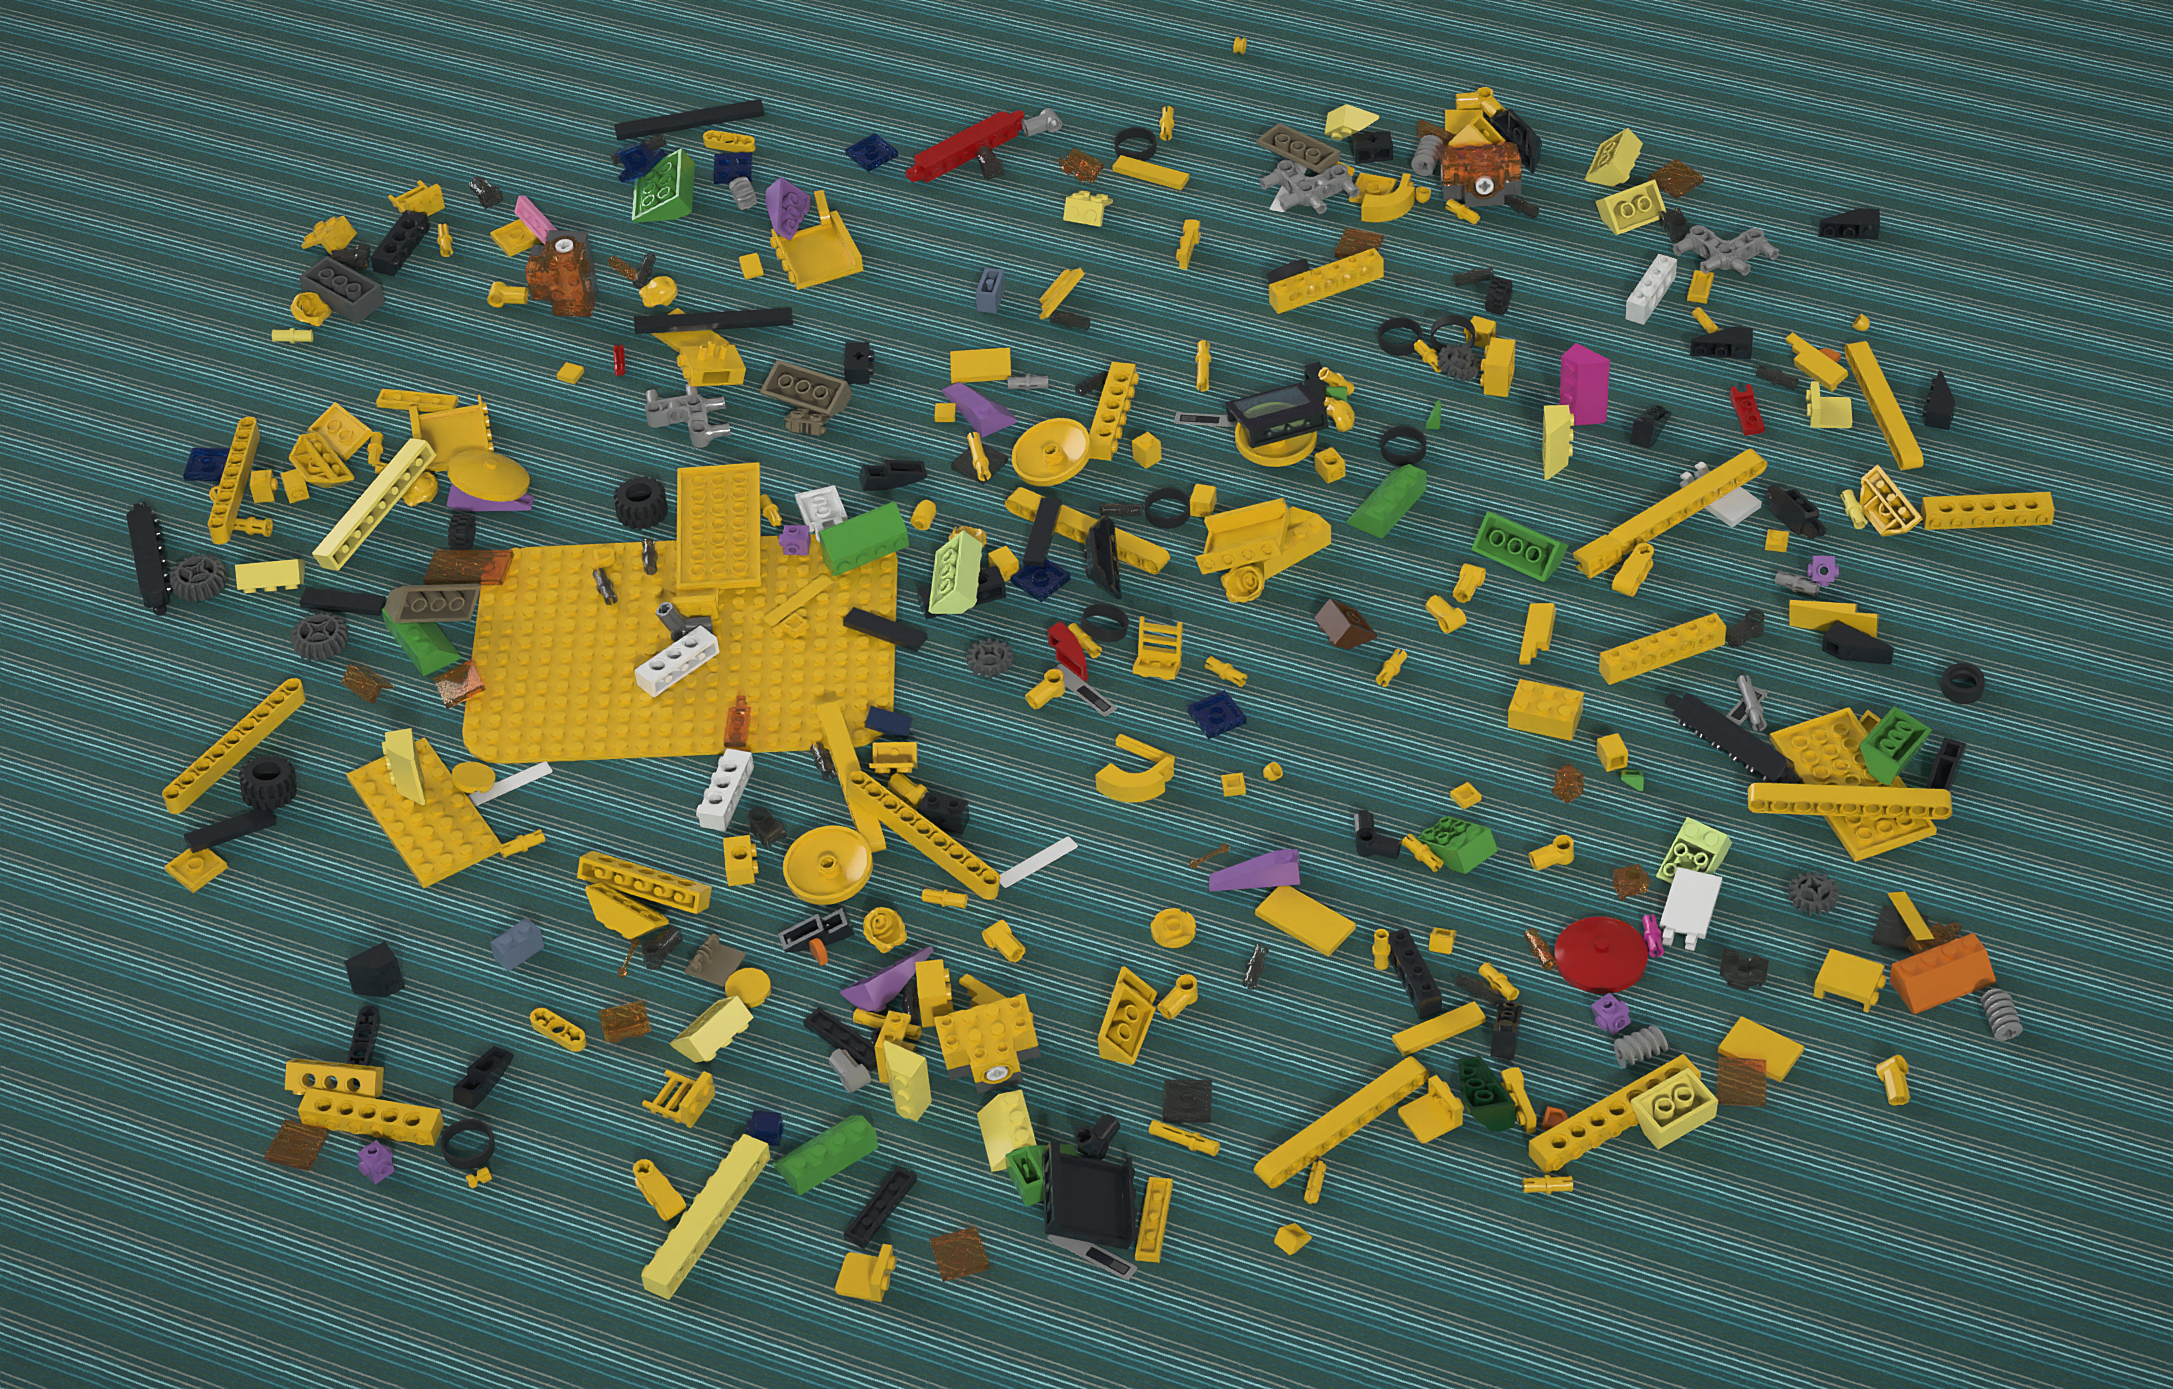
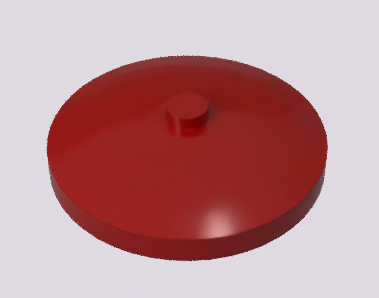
M1589 917L1572 923L1561 932L1555 944L1554 960L1560 975L1572 986L1589 993L1608 994L1623 991L1639 981L1647 967L1648 949L1641 934L1629 924L1610 917Z

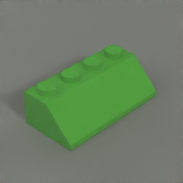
M1410 464L1391 471L1350 516L1347 524L1383 539L1426 491L1427 472Z
M895 501L819 532L823 562L834 577L909 546L908 532Z
M1487 511L1471 550L1542 582H1546L1561 565L1569 545L1502 515Z
M385 608L382 609L386 628L423 677L461 659V655L435 622L394 623Z
M1894 706L1859 745L1869 774L1875 777L1878 782L1890 786L1922 749L1932 729Z
M851 1115L773 1162V1166L800 1196L878 1149L876 1130L863 1116Z

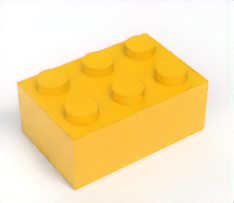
M1520 679L1508 709V728L1572 741L1583 712L1584 692Z

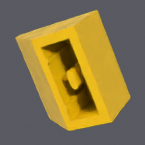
M1479 113L1447 145L1464 162L1487 160L1505 142V139Z

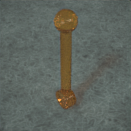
M1223 843L1219 849L1198 860H1191L1189 863L1190 867L1193 869L1197 868L1198 864L1221 852H1228L1229 844Z
M637 938L631 940V947L624 964L617 971L619 977L623 978L627 975L626 968L635 947L639 945Z

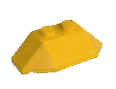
M319 432L301 434L298 437V441L289 455V460L307 482L322 488H332L354 480L353 474Z
M1876 465L1861 478L1860 504L1862 512L1882 537L1907 533L1923 520L1921 514L1879 465Z
M599 882L588 885L585 888L596 920L605 924L606 928L618 931L624 938L635 939L657 930L669 922L663 914L622 892L608 888L603 883Z

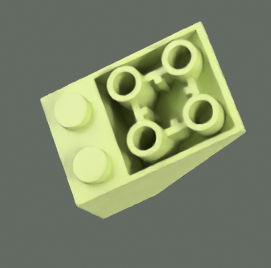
M1687 817L1656 877L1672 884L1677 867L1713 875L1722 863L1732 842L1728 835Z

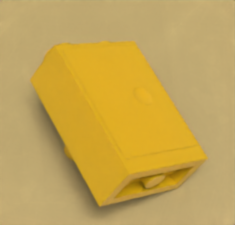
M709 341L708 346L681 347L680 355L677 356V364L681 367L683 377L687 380L690 387L743 384L746 367L735 345H716L714 341Z

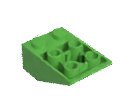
M1450 816L1441 818L1437 824L1424 830L1416 838L1423 845L1427 844L1430 847V851L1444 861L1443 864L1449 869L1463 874L1468 873L1498 851L1490 828Z
M1073 1144L1060 1145V1153L1079 1156ZM1048 1145L1026 1146L1005 1154L1007 1172L1026 1207L1044 1200L1042 1154Z

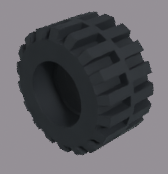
M638 476L634 479H627V482H622L620 487L615 489L613 497L616 514L623 526H629L630 529L638 528V530L643 528L649 529L653 525H658L659 522L665 519L664 516H667L668 506L665 489L661 482L656 481V479H649L646 476L639 478Z
M275 755L259 756L254 760H249L248 764H244L239 772L242 799L246 802V805L253 806V809L261 808V810H266L268 807L271 810H276V808L285 807V804L291 803V799H294L296 796L295 769L290 761L287 762L285 758H279V756Z

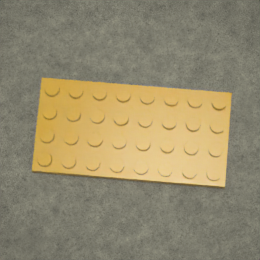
M759 462L677 469V590L718 587V590L761 587V492Z
M1849 707L1770 733L1769 740L1776 750L1794 762V771L1803 779L1800 784L1907 788L1899 775L1890 786L1878 782L1875 777L1869 774L1859 746L1868 735V732ZM1822 815L1855 862L1936 835L1937 828L1930 819Z
M425 737L415 742L423 772L425 805H420L399 794L396 784H391L390 772H392V769L388 770L386 764V757L388 755L346 774L356 793L423 889L500 852L499 845L501 844L467 795L453 785L451 773Z

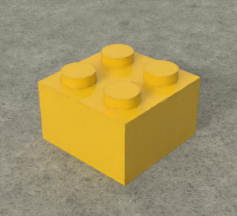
M1491 337L1490 345H1486L1484 353L1486 359H1482L1481 371H1484V374H1482L1480 385L1484 386L1485 395L1508 397L1515 371L1516 340Z
M943 959L915 962L922 1027L936 1026L934 1017L949 1015V1013L953 1012V1003L948 1001L952 1000L951 984L946 983L950 982L949 968H944Z

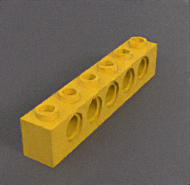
M1375 248L1269 284V303L1280 314L1384 277V259Z
M1111 363L1089 433L1092 441L1090 459L1111 461L1113 454L1118 451V439L1122 438V425L1126 424V412H1129L1131 407L1130 398H1134V385H1138L1139 381L1136 364Z
M2051 492L1923 497L1921 516L1923 518L1924 530L2052 525L2055 509Z
M1713 613L1600 653L1599 672L1606 682L1611 685L1725 645L1726 625L1717 613Z
M591 851L581 856L577 873V878L595 884L600 882L608 888L694 914L709 908L712 886L596 851Z
M312 1088L307 1089L298 1108L302 1124L309 1127L316 1126L333 1131L340 1130L352 1134L371 1135L376 1138H389L399 1142H413L419 1145L435 1146L444 1126L440 1109Z

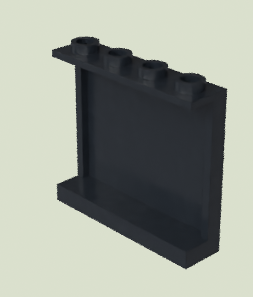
M1050 1141L1042 1154L1045 1234L1127 1250L1131 1243L1136 1241L1138 1236V1227L1135 1224L1137 1207H1134L1136 1188L1133 1187L1135 1169L1132 1168V1157H1128L1123 1165L1060 1153V1143Z

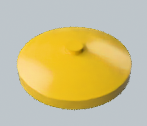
M1261 406L1246 413L1245 417L1250 419L1291 408V406ZM1305 419L1288 424L1291 426L1303 424ZM1238 421L1235 428V443L1239 452L1254 463L1271 467L1287 466L1297 463L1311 454L1317 443V431L1251 449L1248 443L1247 430ZM1285 425L1277 426L1270 429L1272 431L1284 429Z
M1068 418L1049 419L1034 425L1018 439L1012 451V464L1019 478L1030 485H1056L1072 478L1082 470L1090 458L1092 441L1086 428L1081 423Z
M472 450L458 453L451 458L447 470L448 478L458 489L471 496L488 501L505 502L519 499L526 494L530 483L529 474L519 463L506 456L489 451Z
M823 826L803 834L790 846L783 863L784 877L792 893L803 901L818 905L835 904L854 896L865 886L873 870V856L868 842L855 830L843 826Z

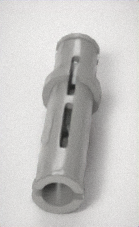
M1742 675L1737 679V684L1746 706V715L1750 718L1753 729L1755 731L1758 729L1762 731L1767 726L1762 714L1763 707L1757 700L1750 677L1746 675L1745 680V676Z

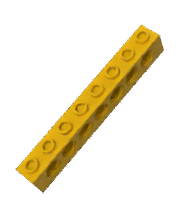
M1682 1054L1530 1140L1529 1157L1545 1174L1553 1170H1559L1564 1164L1573 1159L1580 1158L1583 1153L1590 1149L1598 1148L1604 1141L1617 1137L1622 1131L1631 1126L1638 1125V1119L1631 1105L1633 1098L1688 1067L1699 1080L1701 1079V1072Z

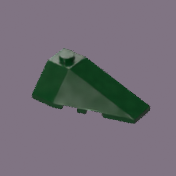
M1481 1056L1458 1059L1461 1102L1469 1114L1492 1132H1501L1505 1129L1515 1128L1516 1103Z

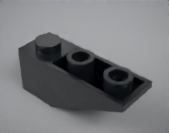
M1859 208L1820 220L1818 237L1878 239L1880 209Z
M1730 327L1692 338L1690 356L1751 359L1753 328Z
M1938 371L1937 378L1932 379L1930 390L1933 391L1928 392L1926 400L1928 405H1924L1922 417H1926L1925 426L1950 430L1955 400L1942 371Z
M1655 405L1636 418L1633 424L1630 443L1645 448L1652 447L1671 416V412L1667 411L1663 406Z
M1837 620L1823 636L1822 651L1840 660L1891 665L1894 647Z
M1514 1002L1499 1003L1492 1030L1490 1057L1514 1059L1523 1005H1517Z

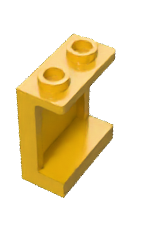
M1830 948L1815 981L1814 997L1823 999L1827 991L1863 1003V1011L1868 1013L1871 1005L1875 1006L1878 1001V989H1883L1887 978V976L1883 975L1885 965Z
M889 1011L875 1044L880 1082L889 1083L883 1047L885 1040L915 1053L916 1051L915 1044L902 1042L911 1021L910 1014Z

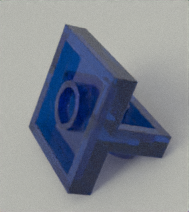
M644 142L620 148L616 154L626 169L618 178L623 183L646 176L666 156V153L663 149L650 152Z

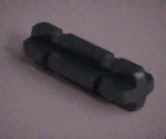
M1104 370L1099 373V376L1095 375L1076 385V394L1083 396L1087 394V391L1091 392L1102 386V383L1105 384L1108 371Z

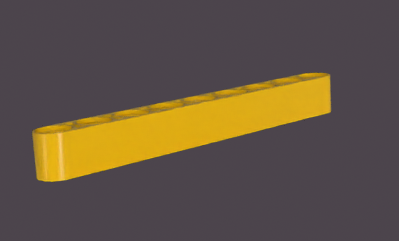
M1867 341L1846 344L1845 356L1899 469L1904 471L1923 467L1922 452Z
M244 417L237 425L208 520V528L214 544L227 543L231 538L260 440L257 421L254 417Z
M1748 449L1616 527L1608 536L1621 543L1622 555H1626L1633 551L1638 544L1650 541L1757 477L1766 469L1767 461L1753 449Z
M1018 487L1005 501V506L1011 513L1034 523L1041 497H1046ZM1062 505L1054 532L1086 545L1085 539L1089 528L1098 520ZM1115 527L1119 560L1151 574H1158L1169 562L1170 555L1164 548Z
M297 678L286 680L170 783L162 792L167 811L171 814L183 812L296 711L306 700L301 681Z
M837 700L816 705L817 716L856 832L861 834L868 842L871 853L886 850V843L879 820L847 795L849 774L853 771H861L839 703Z
M857 770L849 774L847 795L983 899L993 900L998 896L1001 879L998 872L865 772Z
M1753 783L1747 789L1748 809L1754 813L1940 820L1947 819L1952 815L1951 793L1945 789Z
M1409 1056L1263 1157L1254 1167V1173L1271 1189L1278 1187L1422 1086L1429 1078V1070L1414 1057Z

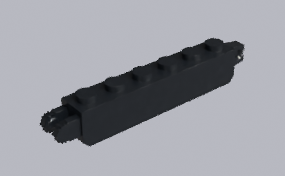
M146 502L133 504V510L129 511L126 517L140 594L143 597L144 606L147 608L153 607L155 615L162 616L166 614V604H170L168 595H171L172 591L170 583H166L169 580L167 568L163 569L167 564L164 554L161 555V553H164L162 541H158L162 539L159 527L156 528V526H159L157 514H152L150 506L147 507Z
M1673 693L1665 696V704L1674 710L1672 714L1679 718L1677 723L1687 729L1691 726L1695 729V735L1703 740L1706 737L1712 740L1710 745L1721 752L1723 749L1729 752L1728 757L1737 763L1742 760L1746 763V769L1754 774L1760 772L1764 775L1762 779L1767 783L1800 784L1803 779L1794 771L1795 766L1792 760L1691 694L1684 695L1683 698Z

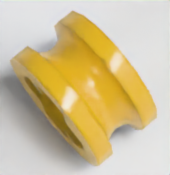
M1236 37L1233 52L1236 54L1240 52V54L1244 55L1247 39Z

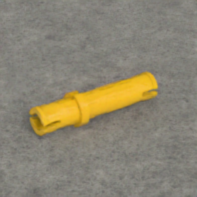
M1201 340L1197 343L1198 352L1195 356V362L1197 363L1196 388L1197 390L1200 389L1201 392L1209 389V362H1211V355L1209 353L1210 343H1206V340Z
M973 432L974 438H972L971 433H969L967 440L972 452V463L977 470L978 479L985 481L984 475H986L987 480H989L991 477L988 468L989 461L984 454L980 434Z
M857 1008L853 1014V1022L878 1029L883 1027L886 1016ZM909 1024L904 1037L918 1041L922 1032L921 1026Z
M1155 1119L1149 1127V1134L1187 1146L1191 1151L1198 1150L1215 1157L1220 1148V1142L1202 1137L1201 1133H1191Z

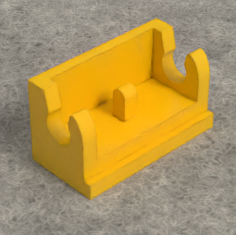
M1606 534L1573 552V558L1581 563L1576 565V568L1587 575V578H1593L1622 561L1621 543Z

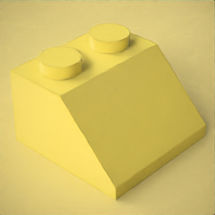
M1345 104L1328 113L1324 134L1331 136L1333 140L1340 141L1379 119V115Z

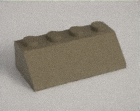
M1281 123L1275 125L1256 140V144L1287 160H1291L1317 174L1323 173L1324 170L1340 162V150Z
M777 360L762 386L760 394L820 414L832 416L845 409L852 396V391L847 381Z
M481 585L402 586L389 592L385 610L394 623L470 621Z

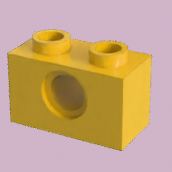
M750 835L723 838L728 886L755 883L754 874L759 872L757 860H753V857H757L756 844H751Z

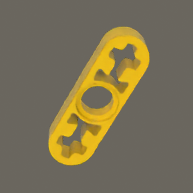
M710 130L703 134L704 145L707 148L744 154L752 153L756 149L755 139L752 136Z
M824 190L814 191L821 226L831 225Z
M537 1008L531 1012L530 1021L534 1030L573 1052L581 1051L586 1047V1036L582 1029L546 1008ZM555 1027H564V1030L560 1033L552 1032Z

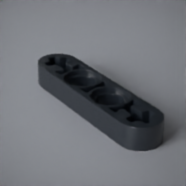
M365 1006L359 1011L346 1064L371 1065L380 1025V1015L376 1007ZM364 1032L371 1033L368 1038L362 1039L359 1037ZM358 1051H367L362 1057L355 1056ZM356 1078L353 1079L354 1084L360 1083Z

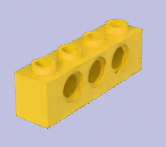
M294 1058L286 1062L285 1090H293V1094L305 1095L307 1089L312 1088L376 1099L382 1096L384 1068ZM309 1073L315 1077L314 1084L309 1081ZM331 1076L337 1079V1086L332 1084ZM354 1078L360 1082V1088L354 1086Z

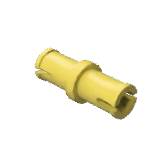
M290 328V330L273 329L272 341L290 342V344H295V342H313V330H295V328Z
M1852 490L1843 491L1840 497L1846 507V514L1851 517L1856 529L1864 528L1867 525V520L1862 513L1861 504L1857 502Z

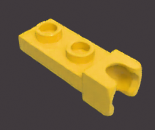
M1185 220L1183 236L1180 239V249H1177L1176 260L1179 261L1180 269H1188L1194 245L1199 244L1201 237L1199 232L1200 221Z
M1514 1067L1503 1070L1501 1075L1504 1082L1501 1084L1516 1103L1515 1109L1517 1111L1516 1118L1520 1126L1523 1125L1526 1134L1536 1132V1115L1524 1090V1077L1520 1068Z

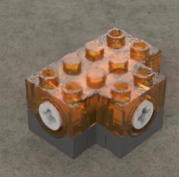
M1506 142L1502 145H1466L1461 148L1448 146L1444 149H1439L1440 186L1444 200L1463 199L1465 207L1504 205V196L1521 195V157L1517 144Z
M549 230L545 246L533 245L525 269L531 300L550 301L553 308V316H592L599 289L594 271L593 257L591 256L590 241L588 240L589 235L586 231Z

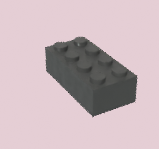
M328 256L299 276L303 293L312 292L318 294L321 300L329 305L331 310L356 324L385 303L381 285Z

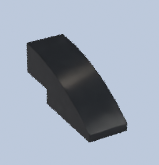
M1320 362L1305 365L1304 386L1323 405L1326 399V382L1318 376L1322 366Z
M884 460L882 466L863 465L859 479L863 491H878L916 483L927 478V472L923 461Z
M1944 737L1925 788L1945 789L1950 792L1966 752V743Z
M841 908L823 918L816 914L778 935L785 953L810 950L809 941L815 938H819L823 945L827 946L854 935L855 932L849 916Z
M493 1046L467 1068V1076L453 1087V1102L473 1110L498 1083L511 1063L514 1054Z

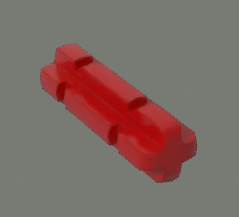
M621 344L619 346L615 345L613 347L615 375L624 376L626 373L624 346Z

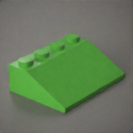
M682 148L635 172L632 221L634 223L676 220L692 212L695 163Z

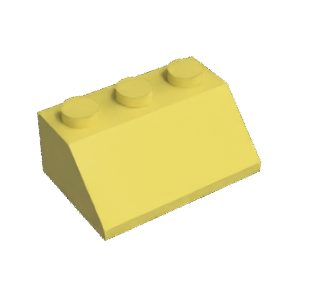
M1629 128L1604 141L1597 150L1585 180L1613 187L1619 183H1625L1630 177L1631 169L1635 166L1636 158L1640 155L1643 143Z
M1655 179L1595 201L1602 221L1615 235L1668 216Z
M1569 405L1544 406L1542 456L1545 480H1549L1568 465L1569 456L1573 454L1572 444H1569V441H1573V429H1570V426H1574V414L1570 413Z
M305 559L235 565L237 590H243L245 594L256 593V588H264L265 592L277 591L278 586H285V590L298 589V585L304 584Z
M412 729L385 732L386 741L382 742L384 755H388L386 757L387 769H392V772H390L391 784H396L399 794L420 805H425L423 772Z
M738 996L718 1000L669 1044L693 1062L705 1061L707 1063L717 1055L716 1051L720 1047L724 1048L733 1041L732 1036L746 1030L749 1027L748 1022L754 1017Z
M885 1040L883 1047L888 1082L896 1112L903 1118H909L917 1122L932 1102L926 1058Z
M1688 1067L1633 1098L1631 1105L1643 1133L1659 1150L1715 1118L1718 1100Z
M1022 1089L998 1094L977 1113L991 1172L1007 1169L1005 1154L1026 1146H1037Z

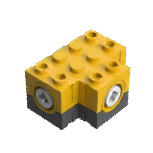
M1025 993L1013 998L1009 997L994 1001V1003L971 1007V1009L952 1012L949 1015L934 1017L950 1081L959 1077L973 1075L978 1094L1023 1082L1019 1062L1041 1057Z

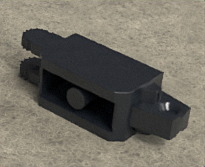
M1776 485L1768 487L1765 497L1772 504L1769 510L1779 520L1783 521L1792 532L1797 535L1804 534L1809 539L1826 534L1825 526L1818 520L1820 515L1818 508L1798 490L1784 491Z

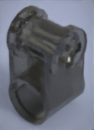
M1677 207L1672 211L1659 212L1660 225L1669 236V239L1673 242L1682 241L1687 235V219L1682 214L1681 209Z
M755 807L749 811L750 831L766 849L772 847V844L777 840L787 837L783 825L765 808Z

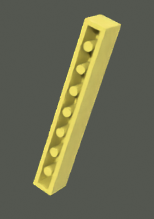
M410 438L314 550L312 555L322 568L339 571L436 457L435 452L427 441Z
M743 1134L739 1141L733 1144L726 1159H722L716 1173L709 1177L703 1191L696 1195L692 1206L683 1213L679 1224L670 1231L666 1242L657 1249L653 1260L643 1268L641 1277L645 1290L670 1300L770 1160L768 1143Z

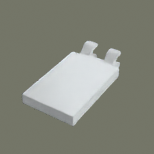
M1699 462L1695 465L1698 471L1694 473V476L1697 479L1710 472L1704 462ZM1689 472L1680 475L1684 480L1680 483L1682 488L1695 481ZM1738 487L1708 505L1705 509L1730 527H1734L1761 508L1762 501L1742 487Z
M835 485L795 494L796 503L805 526H809L810 532H815L817 542H820V531L848 520Z
M1677 867L1660 921V929H1664L1662 944L1671 946L1675 932L1687 935L1685 949L1694 951L1697 939H1705L1721 888L1722 877Z

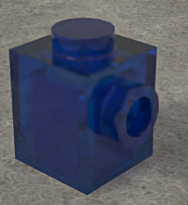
M753 1111L752 1119L747 1121V1134L768 1143L770 1146H780L784 1130L782 1113Z

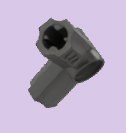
M668 602L660 604V607L656 609V615L670 631L671 639L674 642H677L700 625L713 634L711 616L688 619L687 616L680 614L672 603Z

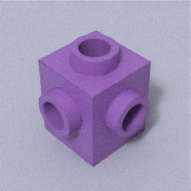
M784 525L783 534L779 535V546H783L784 555H809L811 545L809 526Z
M1813 555L1812 564H1808L1807 577H1811V581H1816L1820 586H1829V582H1834V578H1838L1839 565H1835V556ZM1821 567H1825L1826 573L1824 575L1820 573Z
M1610 993L1591 1005L1598 1027L1601 1030L1606 1029L1612 1036L1631 1023L1628 1016L1630 1012L1628 1006L1624 1001H1618Z
M377 1140L365 1146L357 1153L360 1162L357 1164L359 1170L364 1176L367 1175L374 1184H377L395 1171L391 1150L387 1146L383 1147Z

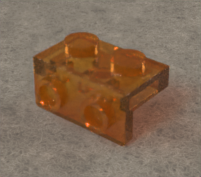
M1073 148L1065 160L1062 158L1058 159L1061 165L1060 169L1064 173L1075 175L1083 183L1086 181L1092 184L1105 167L1101 161L1076 148Z
M642 1000L603 1009L598 1012L605 1043L619 1042L623 1038L631 1036L641 1037L647 1032H651L644 1001Z

